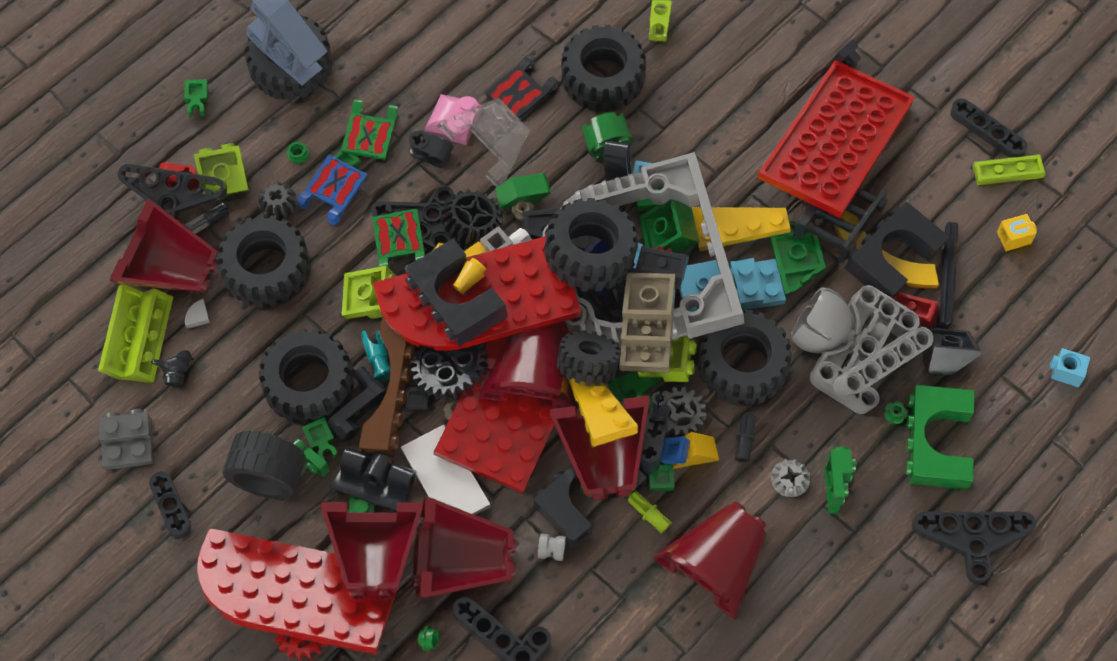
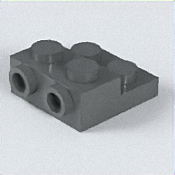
M133 409L127 415L109 412L105 414V417L99 418V441L102 444V467L104 470L154 464L152 419L148 412H144L142 409Z

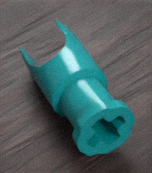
M380 330L376 332L378 344L372 343L366 331H362L361 339L368 361L373 366L375 372L374 379L380 382L389 380L391 371L388 361L389 354L384 341L379 335Z

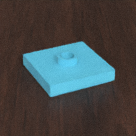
M716 260L687 266L681 285L682 288L679 291L681 299L688 294L699 295L707 286L712 276L720 275ZM694 307L689 309L688 311L695 312L698 310V308Z

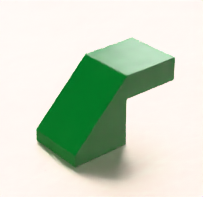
M545 173L514 177L495 188L499 206L504 210L509 209L521 200L535 204L551 194Z

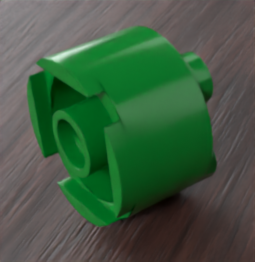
M615 112L596 116L591 119L592 124L586 126L585 123L581 128L591 157H594L596 162L604 161L603 155L606 141L623 142L630 145L633 141L622 113H620V116H616Z

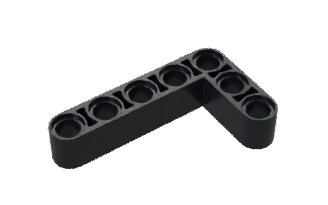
M606 141L603 155L605 181L631 174L630 144ZM626 204L618 206L621 208L620 211L622 213L626 209ZM594 237L592 254H601L611 250L604 241Z

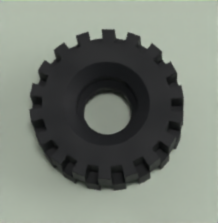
M582 330L581 333L574 331L572 335L568 333L565 335V338L561 339L557 368L560 369L562 375L566 374L567 379L571 380L573 378L575 383L578 384L581 381L585 382V385L588 386L591 383H594L595 386L601 385V382L607 384L617 374L621 355L619 345L614 344L615 341L612 338L606 339V335L602 334L599 336L594 331H592V334L587 333V330Z

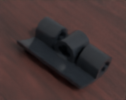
M347 447L340 461L341 470L330 485V488L396 511L397 503H404L412 489L416 478V470L396 463L393 464V461L384 454L374 453L373 456H370L367 453Z

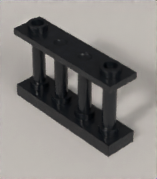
M884 187L877 197L861 188L858 189L855 196L872 205L867 211L852 203L848 205L845 211L861 218L857 226L810 204L797 221L793 237L801 241L806 233H812L841 248L838 261L842 262L846 255H849L857 246L856 241L877 211H883L888 201L885 199L888 189ZM822 218L851 234L847 240H844L815 225V220Z

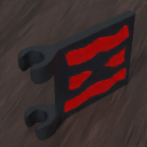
M526 55L518 66L485 92V95L514 122L518 121L547 95L558 89V81L554 77L548 78L541 87L525 73L532 70L535 66L534 59L530 55Z

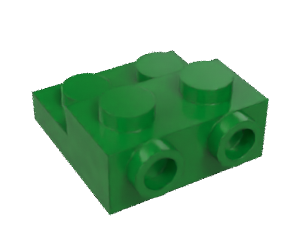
M841 446L831 449L824 466L828 514L838 513L841 505H844L845 496H848V483L852 481V473L856 472V460L851 458V449H848V447Z

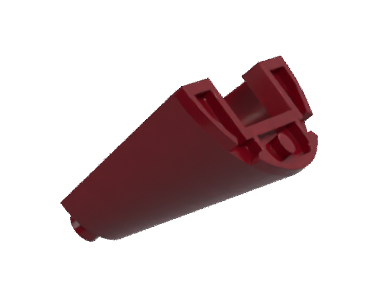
M147 199L138 217L137 228L123 258H119L110 277V282L191 292L201 291L205 293L210 283V280L207 279L209 272L214 273L218 265L217 259H215L217 250L153 201Z
M555 323L508 336L480 391L479 398L503 402L504 393L552 400L551 409L575 406L569 379L566 378V374L562 375L560 369L557 368L558 352L561 339L563 338L561 326Z
M649 396L624 399V402L620 403L638 425L637 434L594 447L591 443L590 433H587L584 417L581 416L579 409L575 406L550 409V415L585 495L592 496L593 501L608 499L607 494L617 493V497L632 496V490L636 489Z
M425 498L420 518H423V520L420 522L419 527L417 526L413 552V586H419V590H415L418 598H427L500 583L514 578L516 565L511 562V553H515L517 542L513 538V530L436 499Z
M321 502L323 517L346 590L351 593V599L364 600L366 597H377L379 600H389L392 598V593L397 591L423 503H397L396 513H346L347 502Z
M733 502L732 505L725 506L659 551L653 557V560L672 574L676 569H679L714 595L713 604L734 619L737 616L766 537L764 527L766 524L761 518L757 516L752 517L747 513L740 503Z

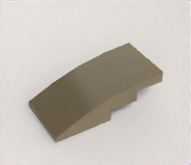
M627 273L622 311L620 371L669 372L674 319L675 274Z

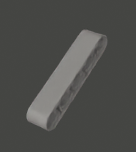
M920 327L895 339L838 376L833 383L835 393L840 397H848L862 392L929 348L933 343L932 332L926 327Z

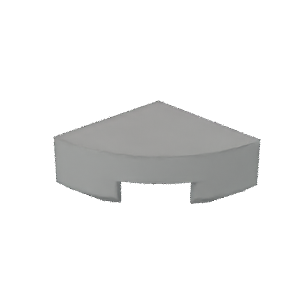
M204 299L197 301L188 309L185 316V326L187 329L210 323Z

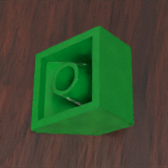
M670 199L667 203L656 205L639 216L646 247L657 249L662 246L664 251L671 248L673 253H682L700 242L692 207Z

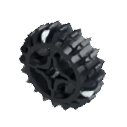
M468 188L465 193L461 190L457 194L452 193L449 199L445 201L441 210V224L444 225V231L449 232V238L456 237L457 243L463 241L466 246L469 243L474 245L496 227H502L503 212L500 211V204H494V198H487V193L481 195L478 190L472 193Z

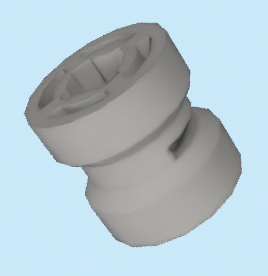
M541 533L538 558L546 559L547 557H553L554 560L563 561L566 536L558 535L553 538L549 534Z

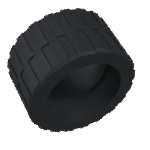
M242 431L234 437L222 473L229 483L246 492L266 498L287 499L295 494L306 455L297 445L281 437L259 431Z

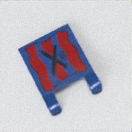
M328 155L306 189L297 197L298 207L304 210L307 209L312 197H315L334 207L327 214V219L330 224L336 226L343 212L367 178V174Z

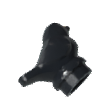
M182 350L177 355L164 361L152 359L151 364L158 366L163 371L164 385L179 386L183 385L184 373L188 371L189 363L194 358L188 350Z

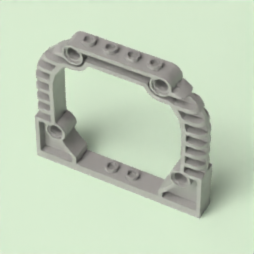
M695 152L641 167L642 172L636 174L631 173L625 177H617L614 180L589 185L587 188L576 191L573 196L566 199L563 205L569 202L573 204L574 200L578 199L587 201V198H595V201L600 202L602 199L608 201V204L612 206L614 204L621 206L644 199H650L652 203L657 205L665 204L670 199L684 203L689 207L700 205L704 222L701 223L704 237L709 236L710 242L707 243L710 257L715 256L720 275L712 276L707 286L699 295L688 294L684 296L680 307L674 309L672 339H678V337L686 335L690 339L745 324L743 311ZM548 225L544 228L543 237L547 235ZM576 238L571 241L576 246ZM575 286L574 291L582 316H580L581 319L577 322H572L573 319L564 321L568 331L571 334L574 331L581 333L582 330H587V333L592 334V331L597 332L599 336L604 334L607 336L606 339L612 338L615 341L614 344H618L619 350H621L623 322L610 323L597 319L591 304L585 299L579 298ZM694 307L698 308V310L695 312L688 311L689 309Z

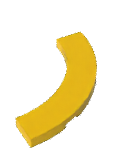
M847 211L841 216L842 219L856 226L859 223L857 216ZM834 225L838 236L847 240L851 233ZM864 231L856 241V248L858 250L862 247L860 243L867 236ZM882 250L886 261L908 279L906 282L907 286L924 289L938 288L939 283L935 264L908 262Z

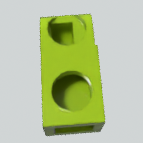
M652 0L649 40L666 42L672 1Z

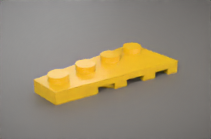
M692 207L700 241L698 243L700 251L708 250L707 243L710 242L709 236L704 237L701 223L704 222L701 208ZM711 207L723 246L791 232L786 208Z
M573 378L569 380L575 400L579 403L581 416L584 417L587 433H590L593 447L637 434L638 425L603 382L598 386H595L594 383L588 386L582 381L580 384L575 383Z

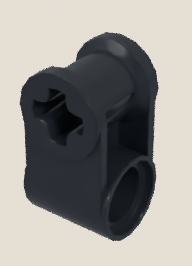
M414 131L409 136V151L413 158L430 163L435 167L443 168L454 147L450 141L423 131Z

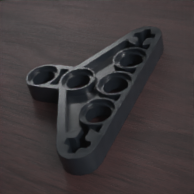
M124 164L118 171V178L124 185L144 200L149 199L176 220H178L179 212L221 199L227 193L226 182L216 177L134 164ZM131 171L140 175L139 178L126 177V172ZM150 172L156 174V180L153 184H148L146 181V176ZM175 175L178 179L177 185L170 188L167 184L168 178ZM192 179L199 181V187L195 191H191L189 188V183ZM217 183L220 186L219 191L205 189L206 184L216 186ZM167 198H172L174 202L173 208L170 210H165L163 206Z
M448 186L437 188L427 203L378 201L371 208L372 217L379 216L378 211L382 212L383 210H386V214H391L393 212L418 209L420 227L427 230V234L422 237L423 245L430 251H433L436 247L434 242L438 238H444L447 242L454 239L457 242L456 237L449 238V232H445L444 225L441 224V210L445 202L440 201L438 197L443 193H447L450 196L454 193L453 189ZM430 211H437L439 213L436 219H429L426 215ZM463 241L457 243L464 251L470 248L469 244L466 246Z
M920 512L912 522L913 531L917 535L964 556L967 578L970 582L978 585L985 583L991 575L990 555L1027 537L1036 527L1035 518L1028 512ZM947 518L952 519L956 525L955 529L947 530L943 526L942 521ZM972 518L978 520L980 529L972 530L969 528L967 520ZM996 518L1003 520L1005 529L997 530L994 528L992 520ZM924 519L927 524H934L935 520L938 519V531H934L936 525H928L927 529H923V525H919V523ZM1021 519L1024 520L1025 524H1029L1026 529H1023L1022 525H1014L1012 531H1009L1011 524H1018ZM978 542L981 544L983 552L980 554L973 553L970 550V543ZM974 566H980L985 570L983 578L974 576L972 573Z

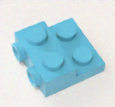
M754 258L730 263V271L742 311L785 304L786 298L776 259L754 262Z

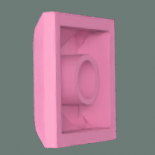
M440 95L424 131L437 137L467 145L481 114L482 105L478 104L476 99L470 96L456 98Z

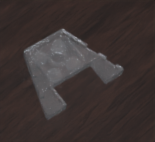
M499 98L444 119L437 125L450 140H453L463 129L468 127L499 159L485 174L496 187L505 183L530 131Z

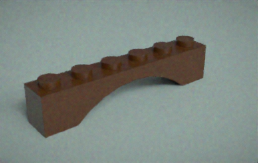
M382 316L379 335L389 353L391 365L390 381L381 405L373 416L363 424L359 448L370 456H373L374 453H381L393 458L394 451L399 447V436L397 434L398 428L403 423V413L401 410L402 404H405L407 400L405 387L406 381L410 380L411 369L409 363L410 359L414 357L415 349L413 344L403 340L402 336L391 329Z

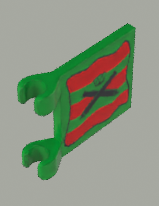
M354 99L341 152L386 160L393 129L398 118V106L389 105L387 117L383 119L362 115L363 100Z
M418 209L372 217L379 267L387 266L390 269L388 259L415 254V259L418 260L425 256Z

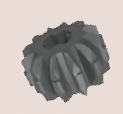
M277 181L276 185L272 186L268 182V189L261 188V195H258L257 200L260 211L265 213L267 218H270V216H283L286 219L287 213L294 214V206H297L296 194L287 183L281 186V183Z

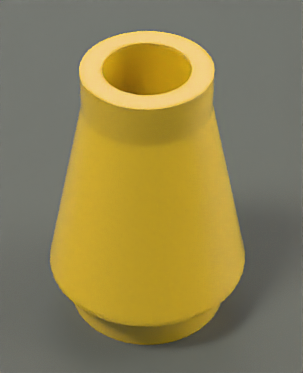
M471 258L470 261L465 262L453 287L461 294H464L485 277L484 273L487 269L478 260Z

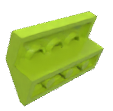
M119 285L98 371L118 380L153 383L157 366L151 364V360H159L173 297L155 288L141 292L128 285Z

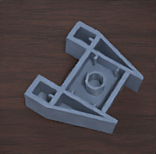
M252 0L250 9L258 18L247 26L246 35L263 53L303 86L322 70V67L316 61L327 53L326 48L289 0Z

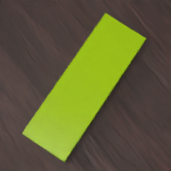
M1040 155L978 161L972 165L977 185L1044 178L1046 174Z

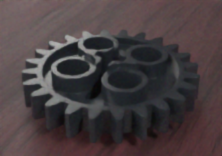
M484 343L457 350L440 351L445 355L449 363L445 362L443 357L437 353L439 351L431 347L419 345L421 352H414L416 360L411 361L414 367L411 369L416 384L421 391L425 390L427 396L433 394L437 400L441 394L445 400H448L450 394H453L454 398L457 399L459 392L467 395V388L475 390L473 383H482L479 375H486L487 373L484 368L489 367L486 360L489 356ZM455 365L457 371H458L459 373H461L462 376H459V375L455 372V370L453 369L452 366Z

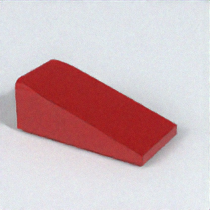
M900 292L893 298L918 315L919 326H934L939 314L938 302Z

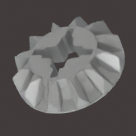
M785 459L777 463L773 468L771 483L779 494L786 497H797L808 489L810 472L806 469L805 464L797 462L796 459ZM788 470L792 475L798 476L794 480V486L789 479H785Z

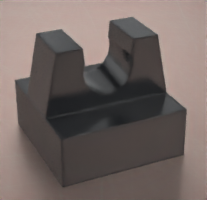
M852 39L837 52L832 63L836 60L854 68L861 59L855 51L859 45Z

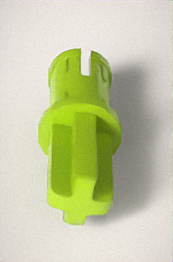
M638 491L633 492L632 496H629L628 502L643 515L642 519L651 523L661 534L671 526L672 522L657 509V505H651Z

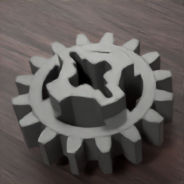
M673 387L671 394L665 390L664 393L668 396L667 405L670 418L666 436L671 432L674 433V437H678L679 434L685 436L688 432L696 433L697 428L702 429V421L706 419V413H704L706 404H700L702 397L698 396L695 398L694 390L686 393L685 387H682L681 392H678L676 387ZM691 405L694 407L695 411L691 410Z

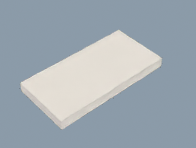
M444 425L401 446L404 456L411 468L416 470V477L428 497L473 515H477L490 508L489 501L471 471L433 455L445 429Z

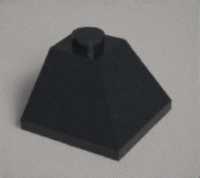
M926 327L933 335L932 345L923 351V363L928 373L935 376H942L943 374L952 375L981 355V350L970 331Z

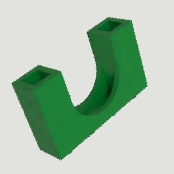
M915 385L913 392L908 394L907 407L911 408V415H908L907 430H911L910 438H907L906 452H910V461H906L905 474L909 475V484L968 490L973 482V458L947 456L936 452L928 444L924 429L926 425L936 420L969 422L974 414V391Z

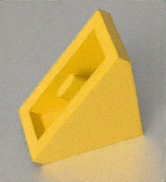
M694 432L683 436L690 440L686 463L673 464V469L719 461L714 437Z

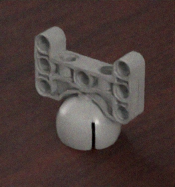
M870 285L862 287L855 293L849 304L837 292L821 287L810 301L814 307H805L793 327L790 339L800 349L822 354L810 373L812 385L854 412L865 414L879 403L878 392L869 386L857 394L840 397L833 389L834 380L880 350L889 333L900 337L907 332L917 329L920 323L919 317L907 307ZM862 296L867 298L868 303L863 300ZM882 308L887 311L888 315L882 311ZM902 321L908 325V328L903 325ZM862 346L867 348L868 353L863 351ZM820 371H823L827 375V379L822 377ZM862 397L867 399L868 405L862 401Z

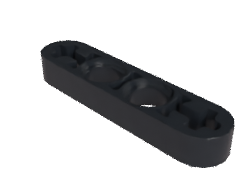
M962 98L954 101L950 110L953 119L1009 158L1024 156L1027 150V142L1022 137L970 101ZM964 108L965 111L959 112L958 109ZM982 119L985 125L977 126L973 120ZM992 132H1001L1004 138L996 139L992 136ZM1019 146L1020 149L1014 150L1012 147Z

